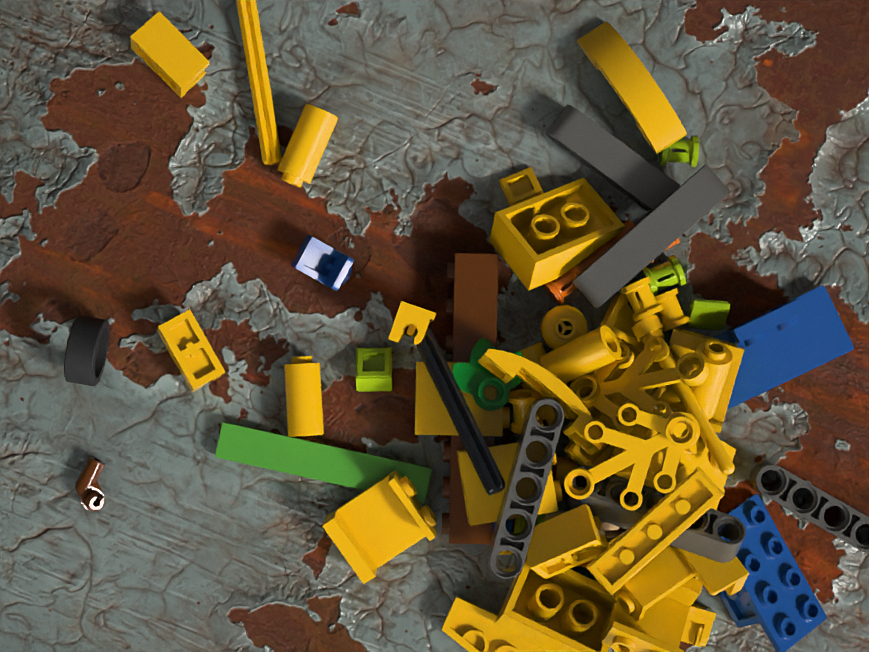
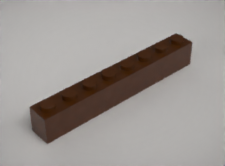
M455 253L454 261H447V283H454V297H447L446 318L453 319V333H446L445 354H452V362L469 363L471 350L481 338L488 340L496 348L498 254ZM451 435V441H444L443 462H450V477H443L442 498H449V513H442V534H449L450 544H490L493 535V522L473 526L468 523L457 450H463L465 447L459 435ZM483 436L488 447L495 445V436Z

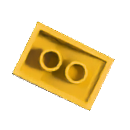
M583 177L495 212L489 241L529 291L561 277L621 233L625 225Z

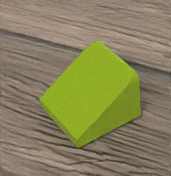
M691 300L688 306V317L690 319L687 322L688 327L709 330L723 329L730 310V304L725 301Z
M392 347L356 348L357 391L376 392L392 390Z

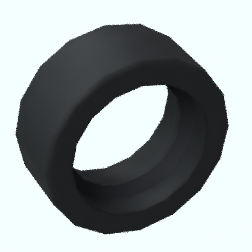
M83 315L76 317L70 330L65 352L64 377L66 382L96 386L104 370L109 347L110 326L108 320Z

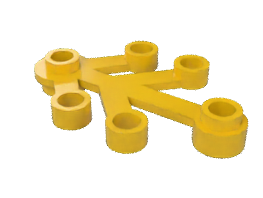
M653 336L646 341L643 351L635 360L631 349L626 344H620L621 354L626 353L623 359L615 360L599 368L593 376L584 375L576 378L571 383L570 389L582 401L588 411L597 409L610 418L620 432L630 433L636 429L638 424L633 426L620 424L621 422L618 419L619 407L607 399V397L622 395L642 410L655 415L660 410H666L662 417L667 418L673 413L669 404L663 400L657 401L642 390L683 382L688 386H699L706 381L709 368L700 354L691 352L681 356L674 368L643 374L653 361H662L669 354V346L660 336ZM662 345L660 350L652 352L656 346ZM618 368H627L619 379L608 381ZM694 370H699L697 373L690 376L691 372H693ZM592 392L589 396L585 397L587 393ZM625 408L622 411L623 418L630 417L629 421L636 418L631 409Z
M631 402L622 404L618 410V419L623 425L633 426L639 424L660 432L648 439H642L607 428L600 420L589 421L584 429V436L589 442L595 444L603 442L626 450L588 470L582 467L570 470L564 481V488L567 494L574 499H585L593 492L595 483L634 464L628 485L621 491L620 503L626 510H636L642 504L641 491L652 456L667 446L663 467L654 475L653 483L656 490L661 493L673 491L676 487L675 474L682 451L692 447L700 436L699 423L690 413L678 411L665 418L642 411L636 404ZM627 407L633 408L637 413L636 418L632 421H626L622 417V411ZM679 423L685 424L688 427V433L684 437L676 436L673 432L675 425ZM599 425L603 430L602 436L592 438L588 433L589 427ZM666 474L672 478V484L669 487L663 488L658 485L657 480L661 475ZM574 477H585L587 480L586 487L583 489L576 488L573 485ZM628 492L636 493L639 498L638 502L634 505H628L624 501L625 494Z

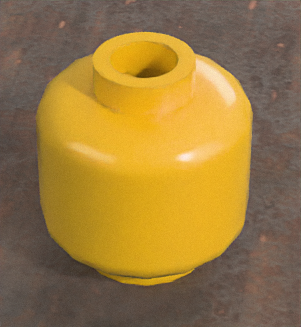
M569 305L555 306L548 310L542 317L539 327L540 336L544 343L553 350L587 334L588 331L587 320L583 313ZM563 321L569 322L571 326H565ZM559 324L562 327L561 332L558 330ZM566 330H571L568 335H564Z

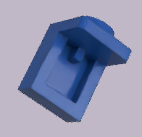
M307 234L290 266L337 291L349 279L354 259Z

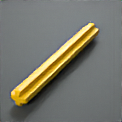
M236 0L262 161L265 165H273L281 162L282 155L256 0Z

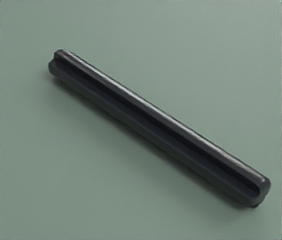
M427 328L423 340L416 347L488 495L497 494L505 489V481L432 330Z

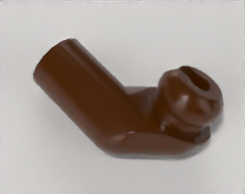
M89 456L75 483V489L83 507L95 512L102 509L105 504V498L98 483V478L105 463Z

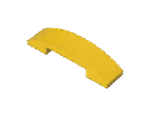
M606 21L577 40V43L596 70L599 69L631 113L636 121L637 128L656 154L687 135L681 121L651 74L611 24Z
M488 349L477 361L496 378L502 380L505 385L516 375L543 398L558 402L563 408L564 416L571 420L563 433L589 455H593L604 446L603 442L595 444L585 438V426L589 421L594 420L576 394L551 372L524 357L496 349ZM597 425L589 427L588 433L592 438L601 437Z

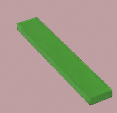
M222 422L215 453L216 458L366 490L397 470L401 477L406 475L412 481L417 490V494L414 496L419 503L424 504L432 473L431 467L296 437H288L287 435L228 422Z

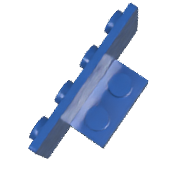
M825 286L816 287L713 337L745 346L727 409L737 406L854 349Z
M755 494L726 513L738 518L745 526L746 536L736 557L749 572V575L740 591L729 596L723 590L719 595L737 627L760 623L775 651L786 652L826 620V614L758 494ZM721 537L723 540L731 542L729 539Z

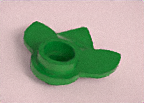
M481 338L471 350L469 363L453 364L452 373L460 390L473 395L475 403L481 409L495 411L507 403L509 390L517 386L522 380L515 375L505 385L502 380L496 378L477 362L488 349H496L488 340ZM514 352V353H513V354H516V355H519V356L523 357V355H522L521 352ZM487 386H492L496 389L497 395L495 399L489 400L485 397L484 390Z

